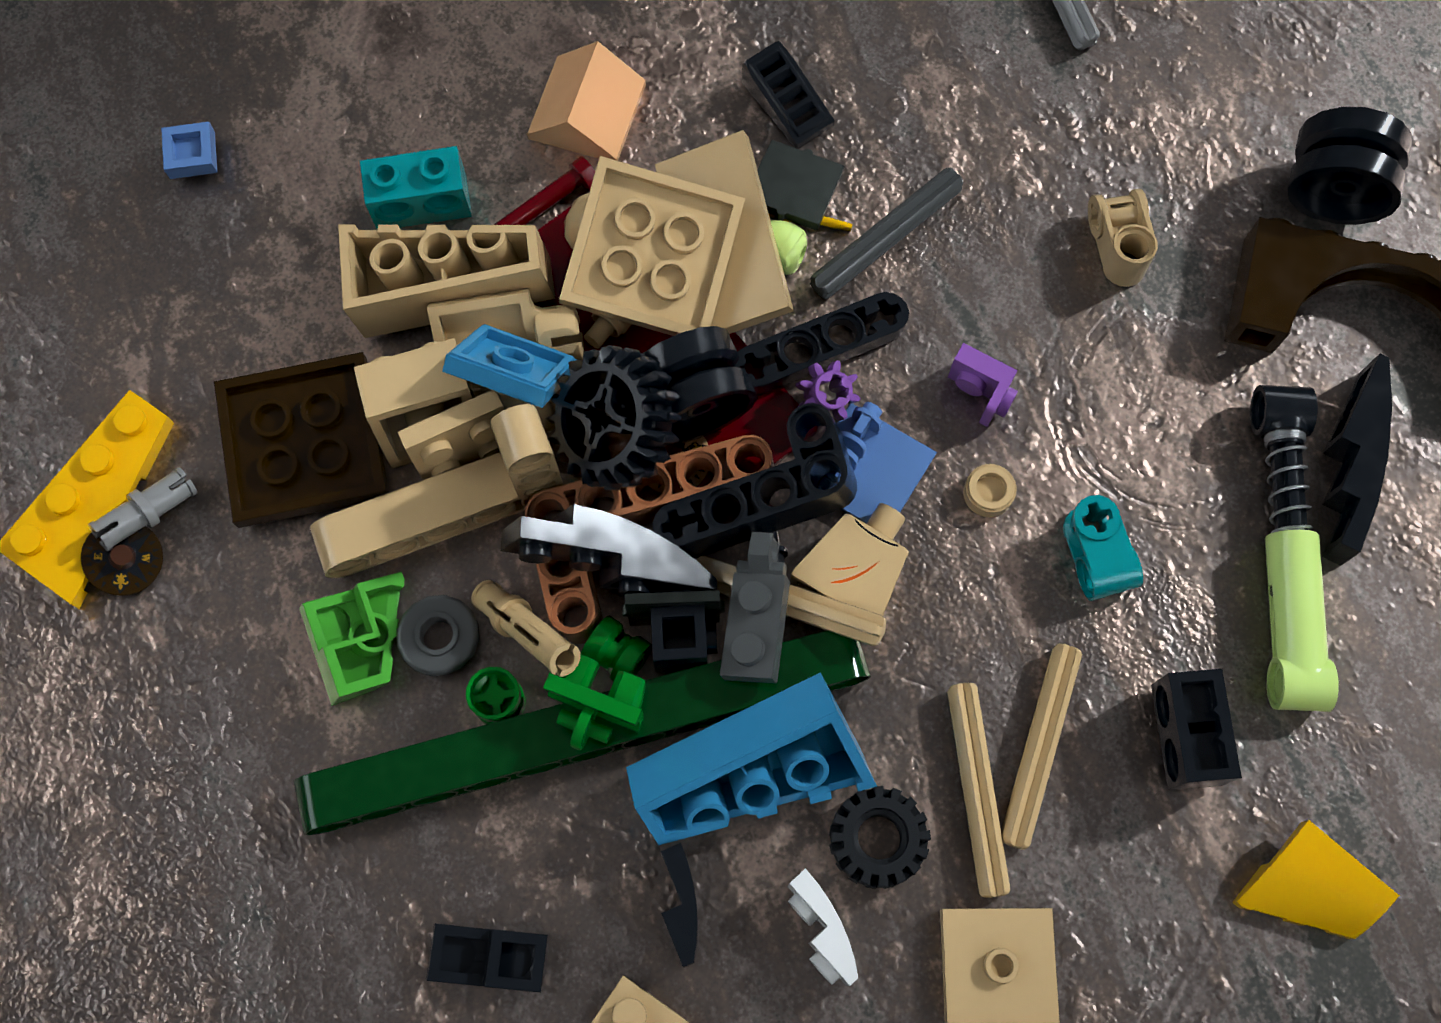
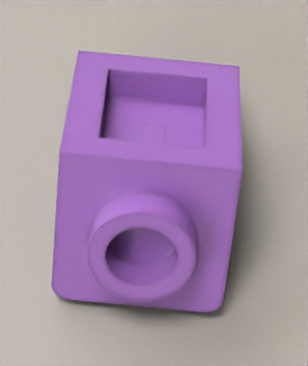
M965 343L962 344L954 358L948 378L954 380L957 387L965 393L977 397L983 395L990 399L979 421L980 424L988 427L995 414L1004 418L1018 393L1017 390L1010 387L1018 370Z

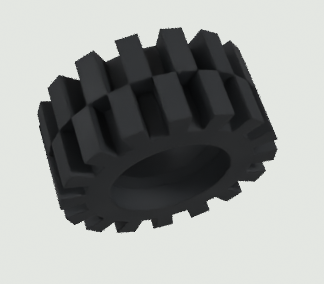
M877 786L872 789L857 791L840 806L830 826L829 836L831 844L829 847L831 855H834L837 861V867L849 876L848 879L856 884L866 885V888L886 889L903 883L915 875L921 868L920 865L927 858L929 852L927 845L928 841L931 840L930 830L926 828L925 822L927 818L924 811L919 812L915 806L917 802L911 796L907 799L901 795L902 791L892 788L887 790L883 789V786ZM871 817H884L894 823L900 835L899 847L894 855L886 859H875L868 856L861 849L858 841V832L865 820Z

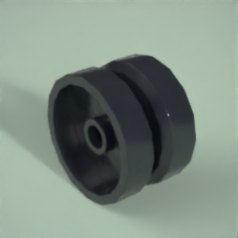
M1338 107L1317 113L1308 118L1299 130L1295 149L1296 162L1291 168L1287 188L1289 201L1298 211L1311 218L1333 224H1365L1377 222L1392 215L1401 205L1405 184L1404 170L1408 166L1412 133L1404 122L1387 112L1367 107Z
M710 326L685 331L657 343L643 353L645 357H651L660 363L658 371L666 372L667 375L672 377L666 390L674 391L677 395L681 396L671 405L672 412H676L682 417L681 420L672 423L671 432L680 439L673 444L687 443L723 429L748 412L758 399L746 370L735 367L739 360V355L725 328Z

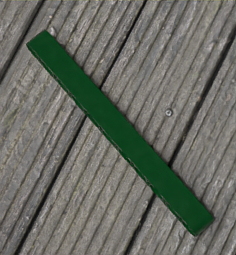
M827 630L783 642L777 684L724 680L720 676L722 659L645 680V694L640 708L642 709L644 720L639 732L636 733L597 717L596 722L613 728L612 735L607 744L589 737L581 751L570 747L573 730L556 724L561 709L580 715L581 710L562 703L296 778L293 782L304 835H317L711 726L820 672L831 692L859 684L871 677L861 643ZM609 690V691H606V692H602V694H605V695L608 696L610 690Z

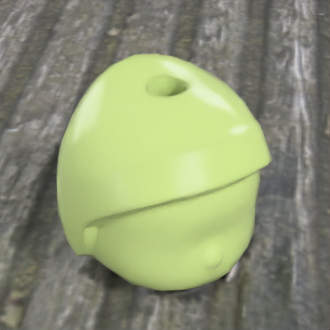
M771 220L784 274H793L801 265L806 252V232L790 222Z

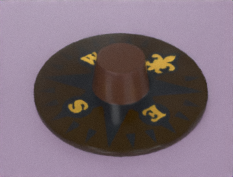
M146 526L113 546V549L110 551H106L99 543L101 541L100 537L96 539L92 532L83 544L81 550L83 572L93 586L107 594L126 596L138 593L154 582L162 568L163 551L160 541L153 531Z

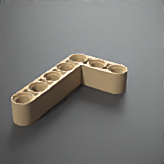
M530 404L513 406L501 411L491 419L490 425L500 450L499 453L332 513L312 523L310 531L325 577H346L525 511L528 501L534 494L563 485L555 456L536 407Z

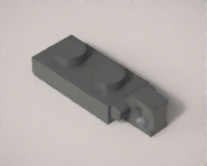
M752 532L748 550V561L738 560L736 572L733 575L720 676L724 680L774 684L778 682L790 581L786 576L787 565H785V562H777L780 543L774 539L773 533Z

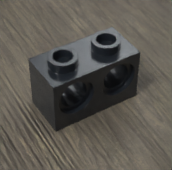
M1211 669L1168 673L1153 683L1151 689L1168 791L1223 786L1241 779L1223 670Z

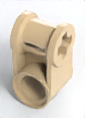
M1133 189L1129 195L1105 199L1099 194L1092 195L1088 202V221L1091 233L1096 240L1106 278L1113 284L1121 287H1130L1138 284L1145 276L1158 249V242L1150 220L1148 201L1142 189ZM1123 253H1129L1137 259L1128 258Z

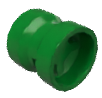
M609 615L592 632L581 654L597 661L600 666L609 672L610 680L614 682L619 670L636 676L652 651V644L641 636L632 637L629 634H625L623 624Z
M487 667L479 670L471 677L466 687L468 706L484 724L522 715L525 709L526 697L523 688L508 670L501 667Z

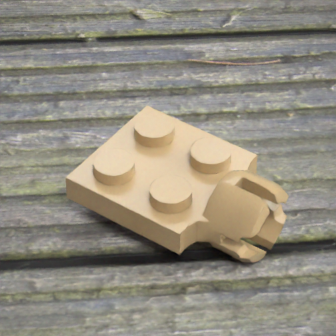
M529 288L429 303L427 306L434 342L455 338L458 345L481 325L486 324L574 356L575 359L583 360L584 342L583 335L579 331L580 319L576 308L567 305L544 308L536 306L530 297ZM470 382L475 397L491 390Z
M490 390L400 430L398 435L422 480L499 453L500 450L490 425L491 419L505 409L530 403ZM549 400L543 408L535 406L546 434L555 429V424L545 419L555 414Z

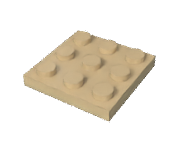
M600 156L559 303L672 336L699 327H710L745 198Z

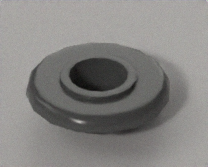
M447 595L427 596L413 603L402 615L397 628V647L404 662L416 672L429 676L449 675L463 668L473 657L479 642V624L473 611L461 600ZM444 622L449 624L453 630L451 642L442 649H429L424 643L426 631L436 623Z

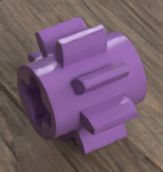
M838 360L830 363L825 373L817 362L810 365L808 369L812 379L801 380L795 385L799 390L804 391L805 401L801 402L799 406L807 403H816L831 411L834 418L838 421L848 418L847 411L843 406L859 402L861 399L857 394H853L852 383L858 378L857 374L846 376L840 372L841 363ZM830 382L829 390L836 393V399L826 402L827 395L823 391H819V387Z

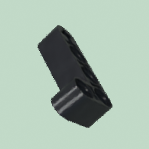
M807 403L797 407L790 414L786 424L794 460L664 505L655 514L653 531L696 559L700 556L749 541L752 532L773 533L848 506L856 496L857 480L843 435L829 411L816 403ZM813 427H826L825 433L820 439L812 442L804 441L807 432ZM830 472L841 473L839 482L834 487L826 490L818 489L819 482L824 475ZM780 489H790L789 498L784 504L777 507L770 506L771 497L775 492ZM739 505L741 508L739 516L731 523L722 524L723 513L731 506ZM683 533V536H682L681 538H679V539L676 538V537L680 536V535Z

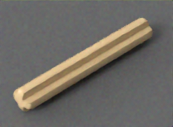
M705 555L700 556L697 561L717 579V590H719V593L731 597L733 575L736 572L737 566ZM790 584L786 611L787 617L870 646L878 645L883 638L886 630V618L884 616Z
M1057 644L1052 649L1001 830L1003 843L1016 849L1025 850L1031 844L1082 658L1081 650L1067 644Z
M959 683L950 686L947 694L979 894L984 898L1005 896L1010 892V883L978 688L975 683Z

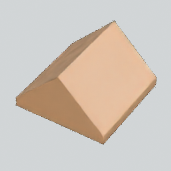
M598 41L559 55L554 63L527 137L532 141L599 159L600 156L618 161L645 89L646 81Z

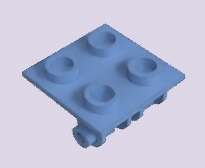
M865 402L863 407H858L853 403L849 404L846 409L848 418L838 421L837 426L843 435L857 480V492L853 501L841 510L867 523L879 503L889 505L898 512L902 511L937 452L882 421L880 416L883 412L877 405L871 402ZM830 472L824 475L819 482L818 489L826 490L834 487L839 482L841 473Z

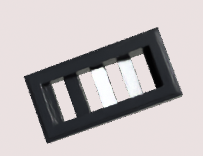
M776 41L743 63L742 84L795 148L802 147L834 126V118L794 58L780 41ZM784 82L788 84L787 87L776 94L772 91ZM797 97L801 100L787 110L783 107ZM810 111L813 117L796 127L793 121Z

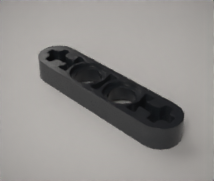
M883 292L875 294L742 348L737 352L739 360L735 367L745 369L746 363L750 362L754 368L763 367L769 364L770 352H773L775 363L763 368L760 379L756 380L752 374H748L757 396L809 376L808 367L816 362L824 370L828 368L830 363L836 360L841 363L894 341L900 337L909 318L908 306L901 297L894 293ZM879 310H882L885 315L894 314L895 318L892 325H889L885 319L879 320L870 325L866 335L864 325L873 322ZM836 325L847 326L853 331L855 341L849 345H838L831 340L828 331ZM790 343H802L810 350L811 358L805 363H794L785 356L784 349Z

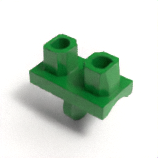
M580 654L578 666L572 673L564 677L549 673L543 689L548 691V698L581 710L580 715L561 709L556 724L573 730L570 747L580 751L584 748L589 737L605 744L608 743L613 728L596 722L597 717L638 733L644 720V715L640 708L643 704L646 688L644 679L619 670L608 696L590 689L600 665L597 661Z

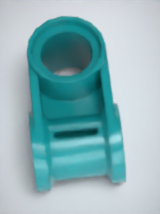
M1091 495L1082 499L1065 518L1063 533L1075 563L1079 584L1086 598L1089 601H1095L1141 587L1143 584L1142 566L1135 549L1130 543L1116 504L1109 498L1101 495ZM1086 517L1089 522L1097 521L1100 528L1096 530L1094 525L1085 526L1083 519Z

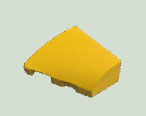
M1306 820L1298 825L1272 860L1259 867L1233 900V903L1242 910L1258 911L1283 918L1285 922L1300 926L1308 925L1322 929L1328 934L1346 939H1356L1368 930L1400 895L1310 820Z

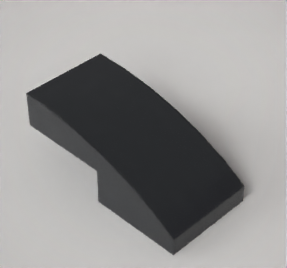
M679 843L661 851V854L682 905L661 914L682 966L685 968L695 963L698 943V910L689 864L682 844Z
M435 923L426 981L541 993L548 935Z

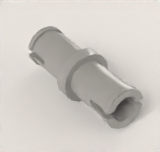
M177 467L172 473L142 492L135 489L127 494L128 500L96 521L88 523V527L96 539L100 537L101 541L99 543L106 551H110L113 549V546L147 525L149 528H152L159 524V517L189 497L198 494L190 479L185 482L184 478L187 474L180 467Z

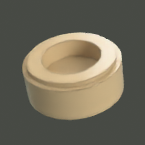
M981 465L970 473L963 489L964 500L967 506L977 515L983 517L999 516L1006 512L1014 501L1017 492L1016 482L1011 473L999 465Z

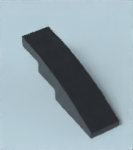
M1381 353L1359 373L1323 454L1341 462L1322 505L1341 515L1322 557L1340 566L1355 557L1362 550L1378 506L1389 456L1392 418L1390 358Z

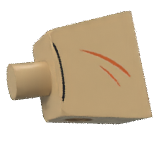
M879 503L867 523L846 513L795 567L791 573L790 584L883 616L909 553L905 547L893 541L903 525L905 517L896 509L883 503Z

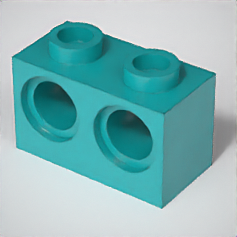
M457 146L360 160L364 201L376 229L378 225H398L399 228L472 217L467 177Z

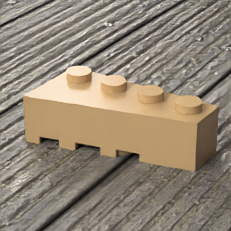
M338 224L343 310L364 338L430 325L427 311L429 303L529 288L533 303L555 299L550 255L535 225H472L469 230H448L446 225H427L426 230H401L398 225H378L377 230H358L355 224Z

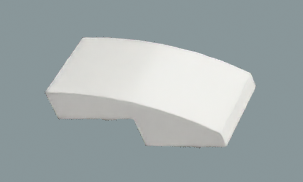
M805 868L787 887L794 894L788 900V903L809 926L817 920L824 927L808 943L816 952L809 960L831 985L840 979L846 986H851L858 979V974L848 936L832 903L817 881Z

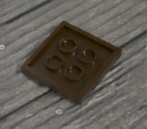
M363 352L214 381L232 523L238 528L359 504L389 493L382 449L366 419L354 367L368 363Z

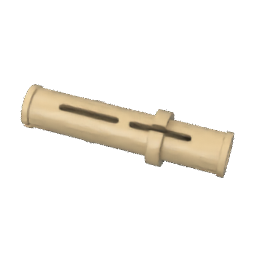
M492 580L482 581L475 587L471 596L472 604L477 610H480L490 618V623L495 631L504 637H512L526 651L543 663L554 675L557 673L559 677H564L576 669L580 661L578 647L569 643L553 630L551 626L532 613V608L525 599L519 595H510L497 582L494 584Z

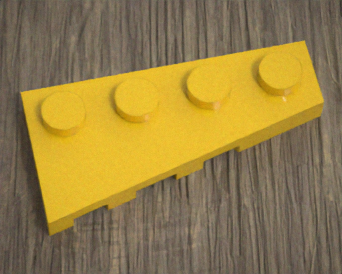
M129 390L1 538L0 553L69 604L80 609L88 594L84 589L89 580L81 566V550L86 538L91 533L88 523L96 521L128 500L126 495L136 489L140 480H146L174 422L167 415Z

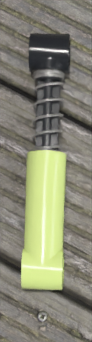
M1259 385L1255 388L1251 399L1250 424L1253 433L1261 435L1265 442V447L1270 451L1265 462L1271 467V474L1267 477L1266 481L1272 486L1273 493L1268 497V502L1274 506V513L1270 516L1269 521L1275 526V530L1265 537L1272 660L1267 671V696L1271 707L1275 710L1331 712L1338 698L1339 679L1334 662L1328 658L1320 537L1317 532L1311 531L1313 528L1311 525H1307L1306 510H1309L1311 506L1306 505L1305 491L1310 487L1304 484V471L1309 467L1303 465L1302 452L1307 449L1304 446L1307 440L1306 437L1312 434L1317 421V396L1311 387Z

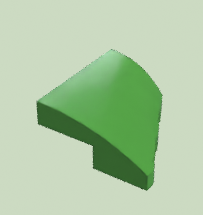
M402 571L357 583L352 590L308 601L300 606L299 610L331 706L367 694L390 682L393 658L391 656L393 639L397 636L399 619L396 618L400 590L404 587L405 581Z

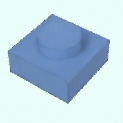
M210 122L161 128L163 170L169 179L218 173L215 131Z

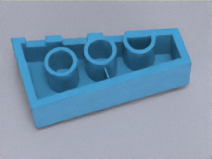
M821 672L626 767L635 810L658 845L728 827L730 818L741 815H757L759 819L777 814L778 805L808 798L810 804L832 799L831 791L856 785L858 791L877 787L862 750Z

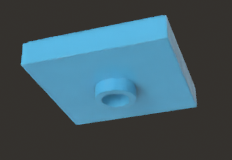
M484 324L446 354L442 372L543 408L561 388L557 381L559 377L570 375L568 362L576 361L577 359L569 354Z

